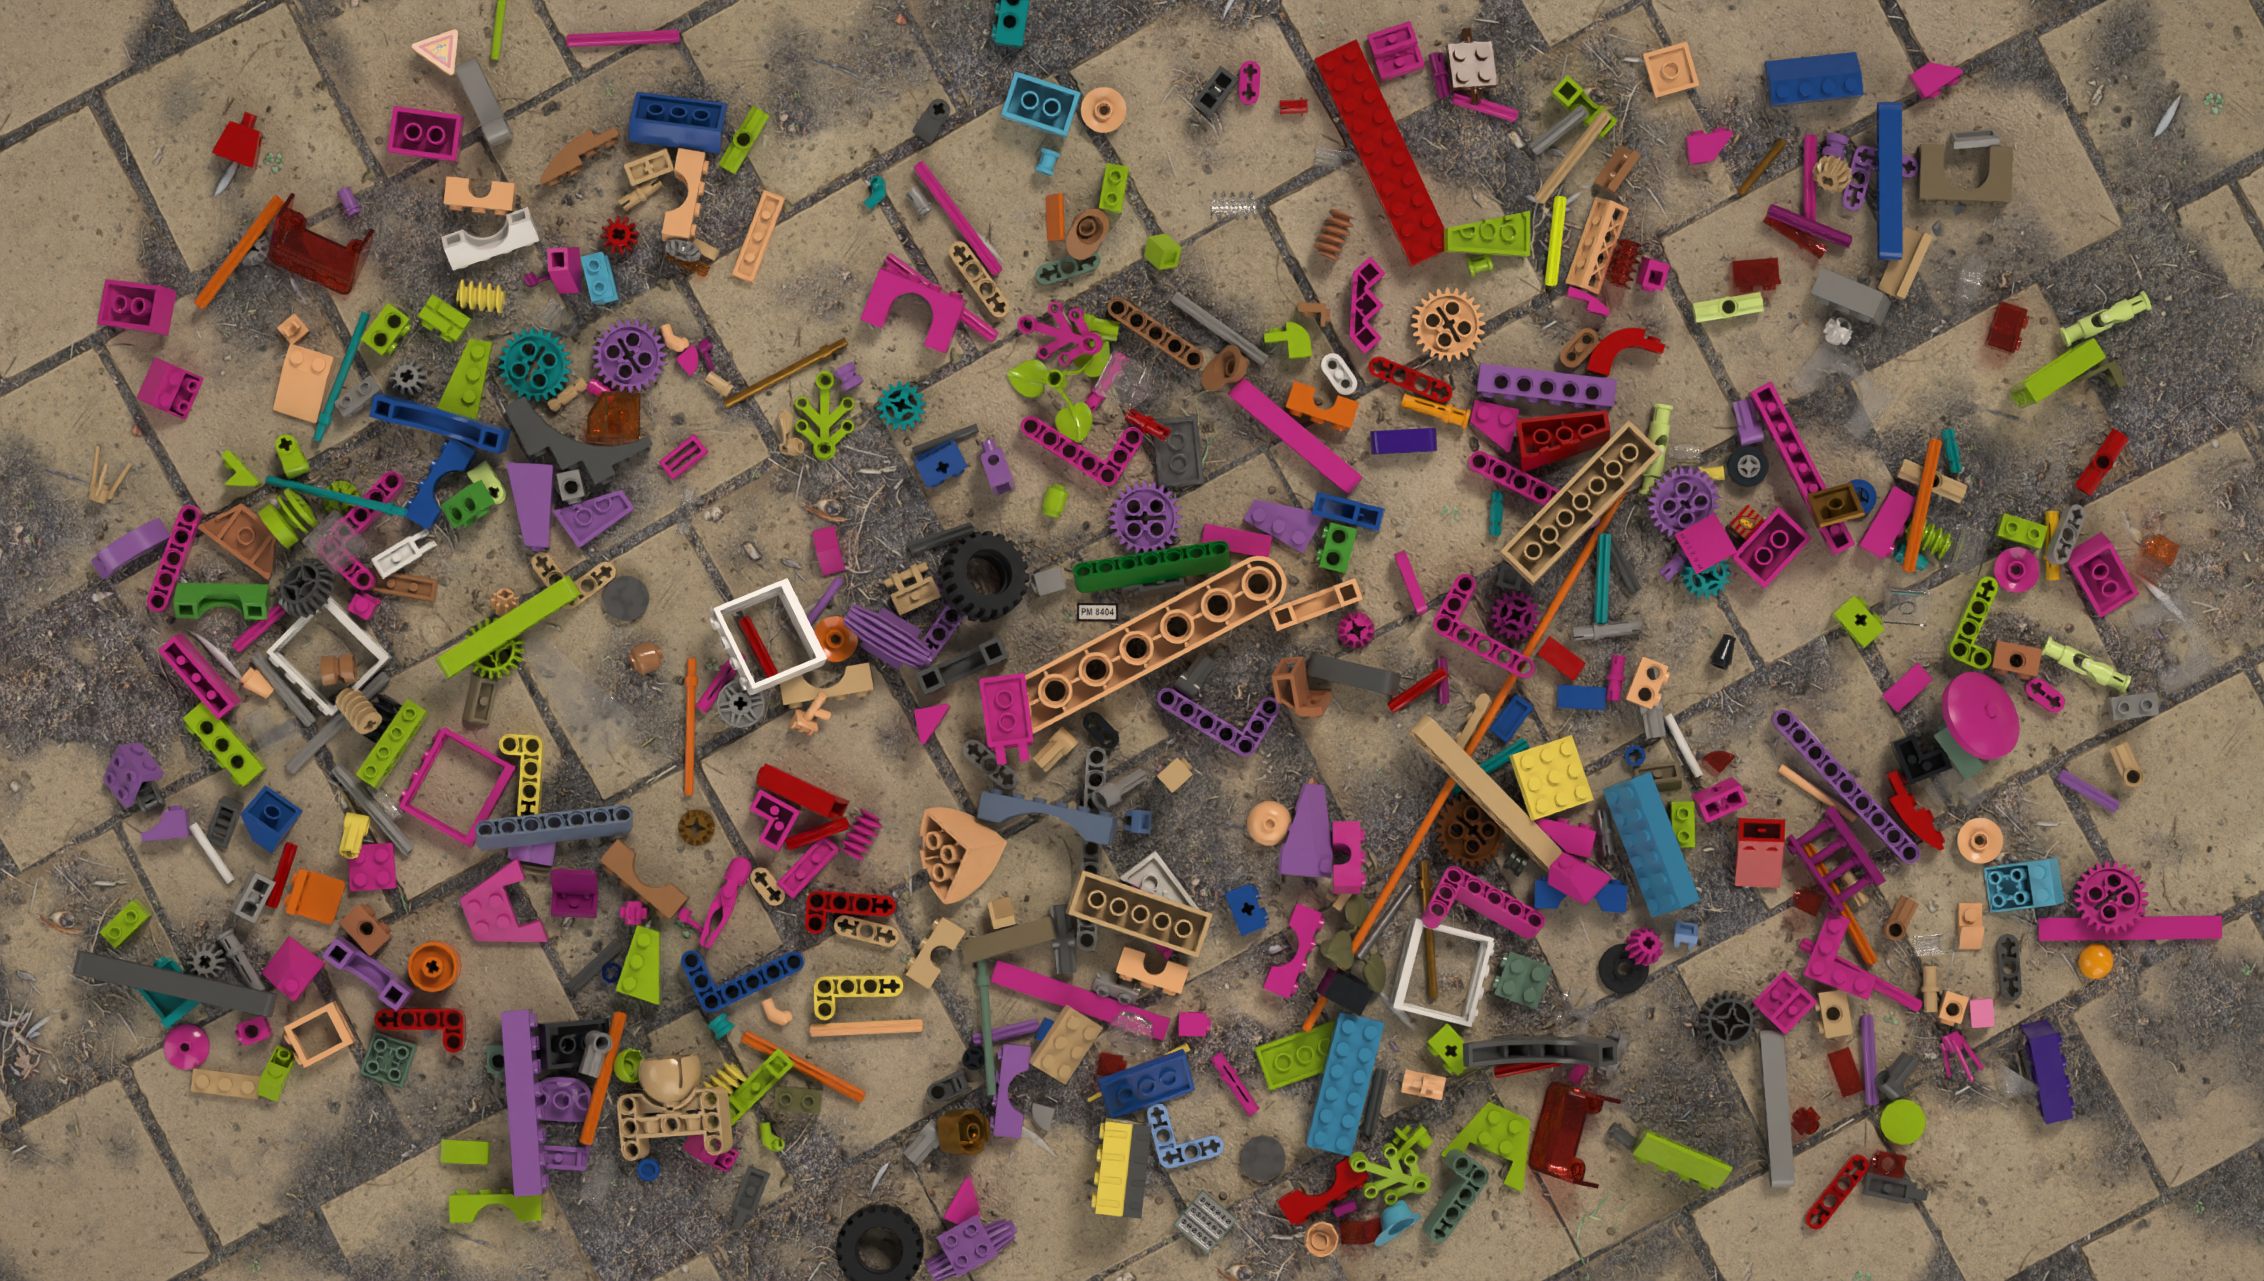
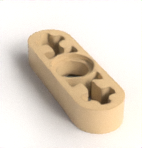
M849 915L839 916L834 923L835 931L841 936L886 947L894 946L900 937L898 930L893 926ZM847 919L849 925L855 926V921L860 922L856 929L857 935H852L853 929L848 928L845 932L841 931L842 927L838 926V923ZM869 924L873 927V935L866 938L861 935L860 929L863 925ZM877 926L882 927L881 933H887L888 930H891L895 940L887 943L886 938L879 936V941L874 940L877 935Z

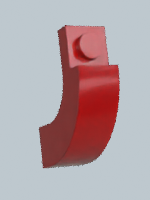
M1620 329L1609 334L1597 344L1589 356L1585 371L1608 377L1613 360L1621 350L1639 348L1661 355L1666 344L1660 343L1661 339L1653 336H1648L1645 339L1646 329Z

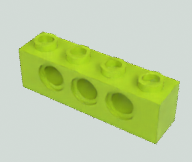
M407 699L355 775L376 790H379L429 717V713Z
M202 701L183 717V720L186 722L184 724L185 728L192 735L196 733L199 736L201 746L207 752L211 750L215 754L216 758L214 760L222 769L227 768L231 772L230 778L237 786L247 787L267 769L223 718L217 719ZM207 721L213 724L211 734H206L203 731V725ZM222 738L226 739L229 743L228 749L224 752L218 747V742ZM238 755L244 760V764L240 769L236 768L233 764L234 758Z

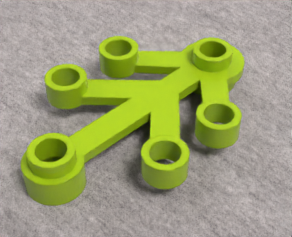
M822 371L816 377V384L821 388L820 415L809 404V400L806 397L800 396L795 401L796 407L799 410H803L820 427V438L809 428L808 422L804 419H800L795 423V429L799 433H803L814 444V455L818 459L826 461L835 455V445L846 434L852 433L855 429V425L851 420H844L841 423V428L829 438V428L843 414L851 411L855 407V402L851 397H845L842 399L841 404L830 414V388L834 385V377L830 372ZM825 376L830 379L828 385L821 383V379ZM801 399H805L807 403L803 408L798 406V401ZM845 400L852 401L850 408L844 407ZM800 422L806 423L805 430L801 431L798 429ZM847 422L852 424L850 431H845L843 428ZM823 445L829 447V451L826 454L820 451Z
M1387 1143L1382 1148V1152L1388 1159L1391 1168L1368 1161L1363 1152H1354L1349 1157V1164L1354 1171L1363 1172L1366 1170L1385 1177L1374 1183H1366L1363 1186V1192L1367 1198L1376 1197L1379 1190L1398 1182L1405 1183V1185L1394 1190L1388 1189L1383 1193V1199L1386 1204L1394 1205L1398 1198L1410 1192L1423 1194L1430 1188L1431 1180L1426 1173L1419 1171L1416 1163L1417 1156L1412 1150H1407L1402 1155V1159L1408 1165L1411 1175L1403 1173L1396 1156L1397 1149L1392 1143ZM1389 1149H1393L1391 1153H1386ZM1408 1156H1413L1411 1160H1406ZM1374 1188L1372 1192L1367 1193L1368 1189ZM1389 1195H1394L1392 1199H1387Z

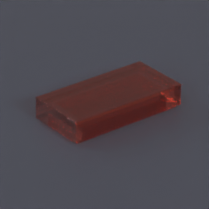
M1849 1047L1826 1054L1843 1098L1865 1090Z

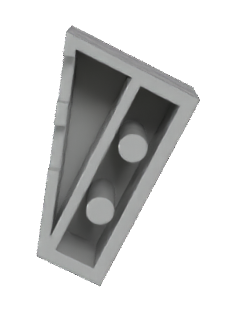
M1823 268L1811 291V294L1816 298L1815 302L1824 306L1830 304L1843 314L1848 315L1850 313L1865 323L1870 322L1881 327L1891 305V301L1885 293Z

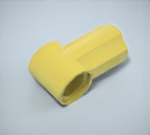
M351 812L346 813L339 854L349 859L359 857L363 838L368 834L370 816Z

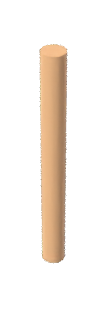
M1783 764L1778 768L1777 772L1827 806H1834L1836 811L1852 823L1856 820L1857 814Z

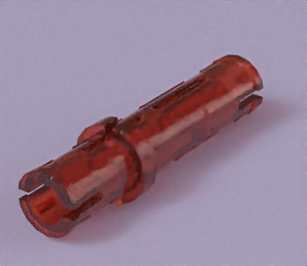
M1768 216L1762 222L1799 245V249L1802 250L1804 248L1818 257V259H1821L1828 248L1812 238V234L1808 232L1806 234L1798 228Z

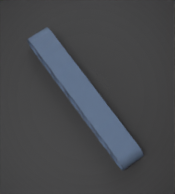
M617 805L483 820L477 823L475 827V843L482 850L624 835L632 830L633 811L629 806Z

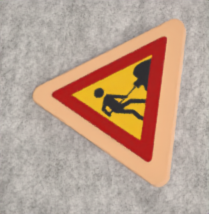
M454 29L414 43L411 49L449 76H452L455 68L458 31Z

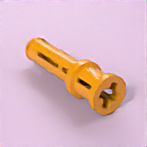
M1404 393L1401 408L1440 418L1445 424L1448 422L1462 426V429H1466L1471 412L1470 409L1465 411L1455 408L1450 403L1444 406L1407 395L1406 393Z

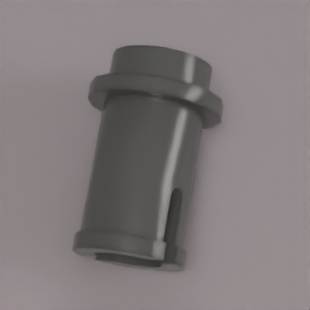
M1614 1122L1607 1130L1610 1139L1614 1138L1628 1150L1637 1141L1636 1137H1633L1622 1128L1621 1123L1617 1124Z

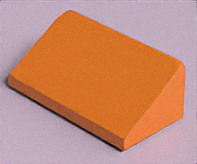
M1062 193L1046 196L1048 241L1065 240Z

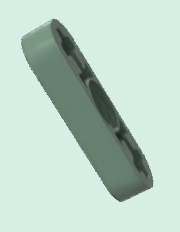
M1095 251L1091 256L1096 257L1093 266L1089 267V264L1081 265L1083 268L1081 271H1078V263L1071 256L1041 265L1036 271L1037 280L1040 284L1047 286L1093 271L1098 268L1100 257ZM1066 261H1071L1075 265V270L1071 274H1065L1061 269L1062 264ZM1058 264V272L1062 277L1057 278V274H1053L1050 276L1049 281H1046L1045 278H1040V275L1043 274V269L1051 272L1055 270L1053 265Z

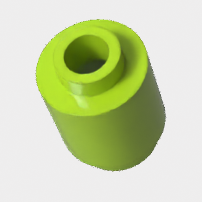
M1053 483L1052 487L1047 486L1041 505L1043 514L1055 518L1060 517V513H1063L1069 492L1065 491V486Z

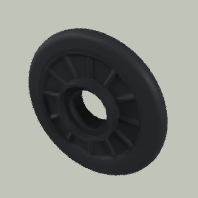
M1625 943L1617 944L1607 949L1599 962V975L1602 982L1608 989L1620 994L1632 993L1638 990L1645 983L1649 973V965L1643 966L1642 963L1635 965L1634 958L1628 959L1630 952L1624 950L1628 945ZM1621 962H1627L1630 965V972L1626 975L1618 973L1617 967Z

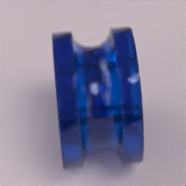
M616 962L607 963L602 968L603 979L609 983L619 981L622 967ZM616 967L618 969L616 971L618 976L609 978L607 976L609 973H606L607 968Z

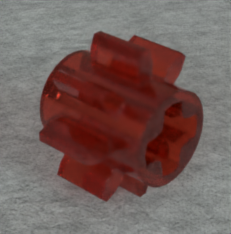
M1801 1107L1794 1112L1792 1116L1794 1122L1791 1125L1801 1136L1804 1132L1807 1135H1811L1818 1130L1820 1126L1818 1120L1821 1117L1812 1107L1808 1109Z

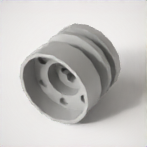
M739 680L732 681L719 692L717 699L718 713L722 720L730 726L738 728L753 726L765 715L767 709L766 695L764 691L749 696L747 690H743ZM740 697H743V701L747 702V706H744L742 710H739V706L735 705V702L739 701Z

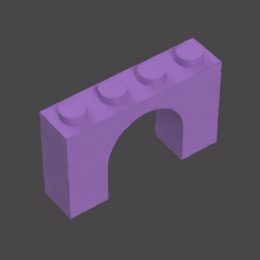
M345 936L335 938L322 956L339 970H348L367 982L380 994L378 998L395 1011L403 1009L417 991V989L372 956H369Z

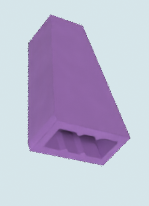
M507 462V470L524 544L531 547V551L544 552V548H550L555 465Z

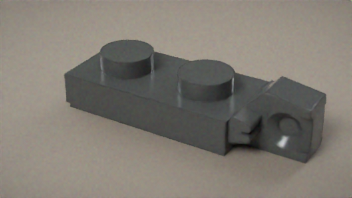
M1183 577L1121 587L1123 600L1140 599L1186 590Z
M750 1165L748 1166L732 1207L731 1214L736 1215L733 1228L741 1230L745 1219L751 1221L771 1173Z
M1866 1172L1862 1194L1908 1204L1914 1203V1198L1927 1200L1928 1191L1917 1189V1183L1911 1180Z

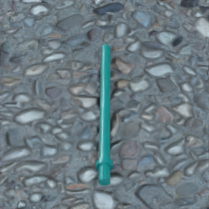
M269 475L266 477L265 483L284 489L290 488L293 491L385 512L387 516L397 515L406 517L407 508L396 506L392 502L387 504Z

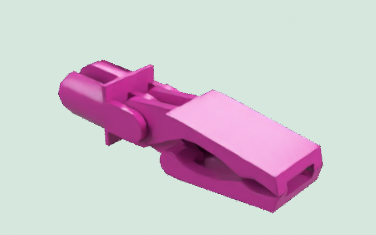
M736 857L729 863L723 878L727 879V883L721 887V890L711 903L699 941L703 947L711 948L733 913L738 895L739 885L743 887L746 885L752 869L751 863L746 857ZM722 907L723 918L719 926L711 933L713 916ZM710 934V940L706 944L707 936Z

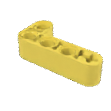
M506 734L499 741L500 750L508 755H521L517 815L524 816L523 813L528 811V804L524 805V801H536V805H530V811L534 815L540 814L544 741L536 735ZM508 738H513L516 741V747L512 751L507 750L505 747V741ZM531 739H535L539 743V748L536 752H531L528 749L527 745ZM530 762H534L538 768L534 775H530L526 771V766ZM528 785H533L536 789V794L532 798L525 795V788Z
M898 975L821 976L814 984L815 1015L821 1020H828L833 1017L836 1012V997L898 996L904 989V981ZM880 979H884L883 984H890L892 979H894L896 984H900V987L896 988L895 992H892L890 987H884V992H880L882 986ZM822 980H827L831 984V990L827 993L819 989V983ZM844 980L853 982L854 990L852 992H845L842 989V982ZM867 980H874L877 983L876 991L868 992L864 986ZM820 1004H829L832 1009L831 1013L826 1016L822 1015L819 1012Z

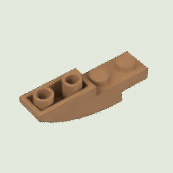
M613 127L597 136L589 129L573 139L553 158L540 179L543 186L548 185L550 188L561 182L560 178L566 175L572 177L580 173V168L585 166L581 157L590 158L598 153L597 149L603 146L609 148L618 143L617 139L621 135L617 128Z

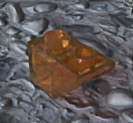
M2160 534L2151 535L2150 538L2145 539L2141 550L2144 551L2142 557L2165 567H2171L2180 545Z

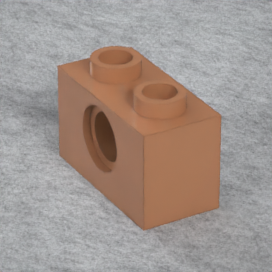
M1998 640L1994 641L1989 668L1995 669L1994 673L2008 676V672L2017 673V678L2030 680L2031 676L2038 675L2042 649ZM2013 654L2020 657V664L2017 667H2013L2010 664V657Z
M361 903L346 915L339 924L369 956H372L393 937L390 934L392 930L384 921L379 922L374 917L376 912L368 904L364 906ZM365 922H370L373 926V931L370 935L365 934L362 930V925Z

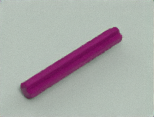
M1771 204L1767 210V216L1842 247L1849 248L1852 243L1851 235L1777 205Z

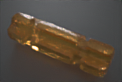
M669 253L666 255L668 261L676 262L677 265L692 272L696 271L698 275L706 277L710 267L702 262L701 264L698 263V260L689 262L676 259V257L670 256Z

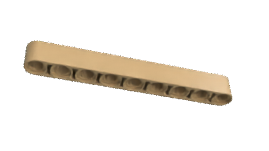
M1423 715L1409 731L1410 736L1541 869L1549 873L1550 865L1563 853L1560 847L1534 821H1531L1530 817L1431 717Z

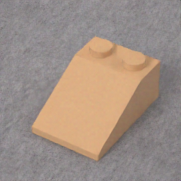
M290 343L283 364L273 410L317 424V419L321 413L338 359Z

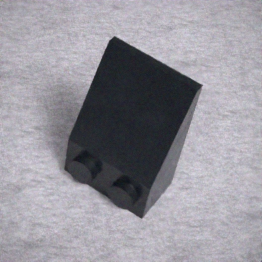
M609 1018L538 1023V1027H535V1036H539L540 1050L536 1051L537 1059L541 1060V1069L551 1070L580 1067L586 1048L584 1041L587 1033L597 1030L608 1034ZM601 1037L597 1039L596 1047L600 1045Z

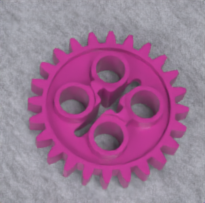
M2105 861L2102 868L2099 863H2096L2095 871L2089 867L2087 869L2088 875L2082 873L2080 876L2084 882L2077 881L2075 884L2080 888L2073 892L2074 895L2079 896V898L2074 899L2073 904L2080 905L2075 912H2083L2080 920L2088 919V928L2093 924L2096 925V933L2100 928L2104 929V935H2107L2109 929H2112L2113 934L2116 935L2119 928L2123 933H2126V925L2133 929L2135 927L2133 921L2140 923L2142 920L2138 914L2145 915L2146 910L2142 908L2149 904L2148 901L2143 900V898L2149 895L2148 892H2142V889L2146 887V883L2139 884L2138 882L2142 876L2134 877V868L2129 872L2126 871L2127 864H2124L2122 868H2118V862L2115 861L2113 866L2110 867L2109 862ZM2115 878L2119 886L2111 887L2107 879ZM2123 886H2127V889L2119 893L2114 901L2109 900L2100 909H2094L2095 906L2104 902L2108 895L2112 896ZM2097 891L2100 894V899H2091L2089 892ZM2121 897H2130L2133 901V904L2125 905L2122 902ZM2103 910H2112L2114 918H2106Z

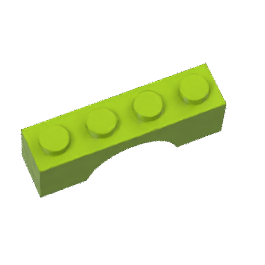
M484 1188L478 1189V1193H469V1189H456L455 1193L449 1195L450 1223H472L476 1220L479 1211L489 1204L507 1206L514 1212L518 1221H542L544 1219L543 1194L514 1197V1188H501V1192H492V1189Z

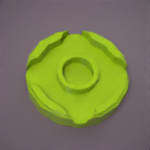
M1897 1099L1890 1102L1881 1111L1879 1119L1880 1129L1885 1137L1891 1142L1900 1145L1911 1144L1918 1140L1926 1126L1925 1114L1921 1107L1907 1099Z

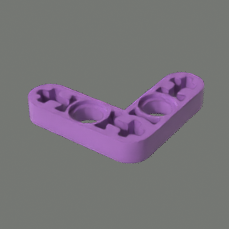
M1860 146L1854 151L1850 164L1852 169L1851 176L1855 172H1860L1864 175V182L1857 185L1854 184L1851 178V182L1844 189L1842 205L1848 211H1855L1862 206L1871 170L1877 171V157L1875 159V166L1871 165L1873 160L1866 159L1864 162H1861V157L1858 156V153H1862L1865 150L1868 156L1874 157L1875 153H1877V148ZM1902 155V165L1911 162V167L1914 168V171H1910L1908 174L1902 168V178H1911L1918 173L1919 164L1916 159ZM1849 186L1854 189H1862L1861 193L1859 191L1856 192L1855 199L1858 200V203H1855L1853 207L1849 206V201H1846L1853 193V190H1849Z

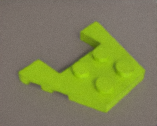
M1488 1101L1462 1131L1455 1136L1451 1143L1444 1148L1440 1155L1446 1158L1447 1153L1453 1149H1459L1465 1153L1469 1142L1512 1161L1503 1184L1523 1192L1530 1120Z

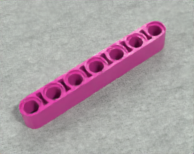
M1245 378L1237 382L1228 393L1236 403L1347 495L1363 479L1358 472Z

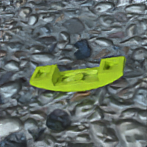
M780 1048L729 1096L731 1126L795 1064Z

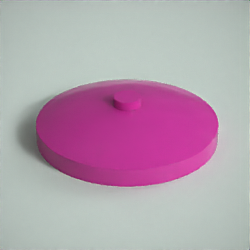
M1978 672L1963 673L1947 684L1942 697V712L1947 728L1955 741L1966 752L1982 760H1996L2010 753L2017 744L2020 725L2014 703L2004 688L1991 677Z

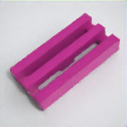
M693 434L660 460L659 464L670 478L674 480L709 451L697 436ZM693 441L696 443L695 446L671 465L667 466L665 464ZM700 448L702 450L675 473L671 471L697 449Z

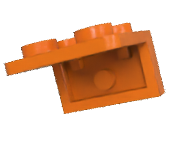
M300 868L298 872L295 871L291 880V885H294L292 893L287 894L284 906L287 907L285 913L298 914L326 924L334 923L346 883L343 880L306 868Z

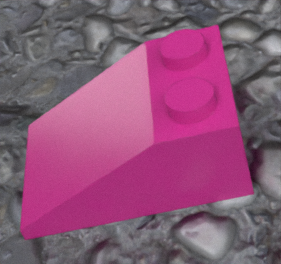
M105 279L97 324L168 336L177 291L158 285Z
M2102 532L2073 549L2066 564L2100 618L2139 595L2111 541Z

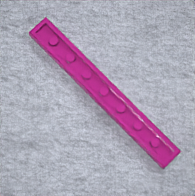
M2140 916L2142 919L2140 923L2133 921L2135 924L2133 929L2126 925V933H2123L2119 928L2116 935L2113 934L2112 929H2109L2107 935H2104L2103 928H2100L2096 933V925L2093 924L2088 928L2089 920L2081 921V917L2037 918L2038 941L2222 939V916Z
M997 960L990 981L1063 1007L1067 1004L1078 1012L1162 1041L1171 1020L1170 1018L1129 1004H1122L1118 1000L1102 997L1097 993L1001 960Z

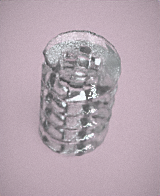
M1243 191L1239 193L1238 198H1236L1234 192L1230 193L1229 198H1227L1225 192L1221 193L1220 198L1217 197L1216 192H1212L1210 198V219L1212 220L1213 214H1215L1217 220L1220 221L1222 215L1225 214L1226 220L1229 221L1231 215L1234 214L1235 219L1239 220L1240 215L1243 214L1244 219L1248 220L1249 215L1252 214L1254 220H1256V198L1253 192L1250 191L1247 198H1245Z

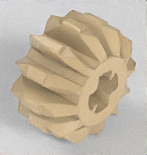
M1832 154L1829 157L1824 155L1815 164L1812 171L1814 173L1812 179L1817 181V186H1822L1824 191L1829 190L1832 194L1836 191L1841 193L1851 182L1852 169L1847 167L1848 162L1841 161V157L1837 159Z

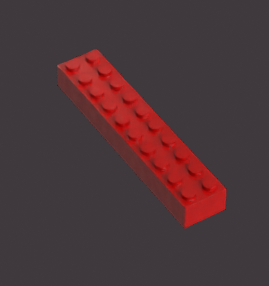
M1357 39L1315 58L1314 63L1410 268L1444 253L1445 228Z

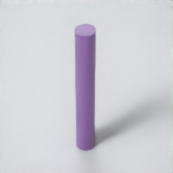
M836 576L807 616L811 626L844 581Z

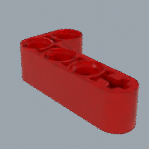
M815 890L808 895L806 900L805 928L812 934L821 933L826 928L828 912L889 916L894 913L897 904L895 899L889 895ZM819 894L823 897L824 903L821 907H815L812 904L811 899L813 895ZM837 896H843L846 899L847 904L845 908L839 909L834 905V900ZM859 898H866L869 901V908L867 910H860L857 907ZM873 898H877L876 903H883L887 899L888 904H892V908L884 912V908L876 907V912H873ZM818 917L821 919L822 926L819 930L811 928L809 923L811 918Z
M385 1008L378 1011L374 1017L375 1025L382 1030H443V1047L451 1053L462 1050L466 1044V1015L458 1008H403L398 1011L392 1008ZM387 1013V1017L397 1016V1021H390L385 1025V1021H381V1017ZM405 1013H411L414 1016V1023L412 1025H407L403 1021ZM428 1013L436 1015L437 1023L435 1025L427 1023L426 1016ZM451 1013L459 1015L460 1022L458 1025L450 1023L449 1015ZM451 1036L459 1038L460 1045L458 1048L450 1046L449 1038Z

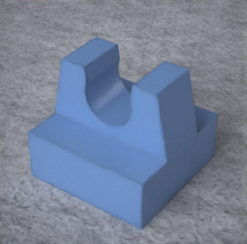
M1126 811V816H1131L1132 821L1131 825H1125V830L1131 831V833L1150 834L1152 811Z
M1675 921L1674 947H1679V943L1684 942L1687 943V949L1692 950L1698 940V924Z

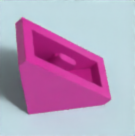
M835 526L812 531L823 576L846 570Z

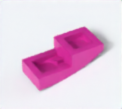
M1568 287L1565 297L1587 302L1585 312L1604 317L1609 316L1610 310L1598 299L1577 288Z
M1917 662L1896 683L1887 689L1882 696L1898 712L1921 692L1933 678Z

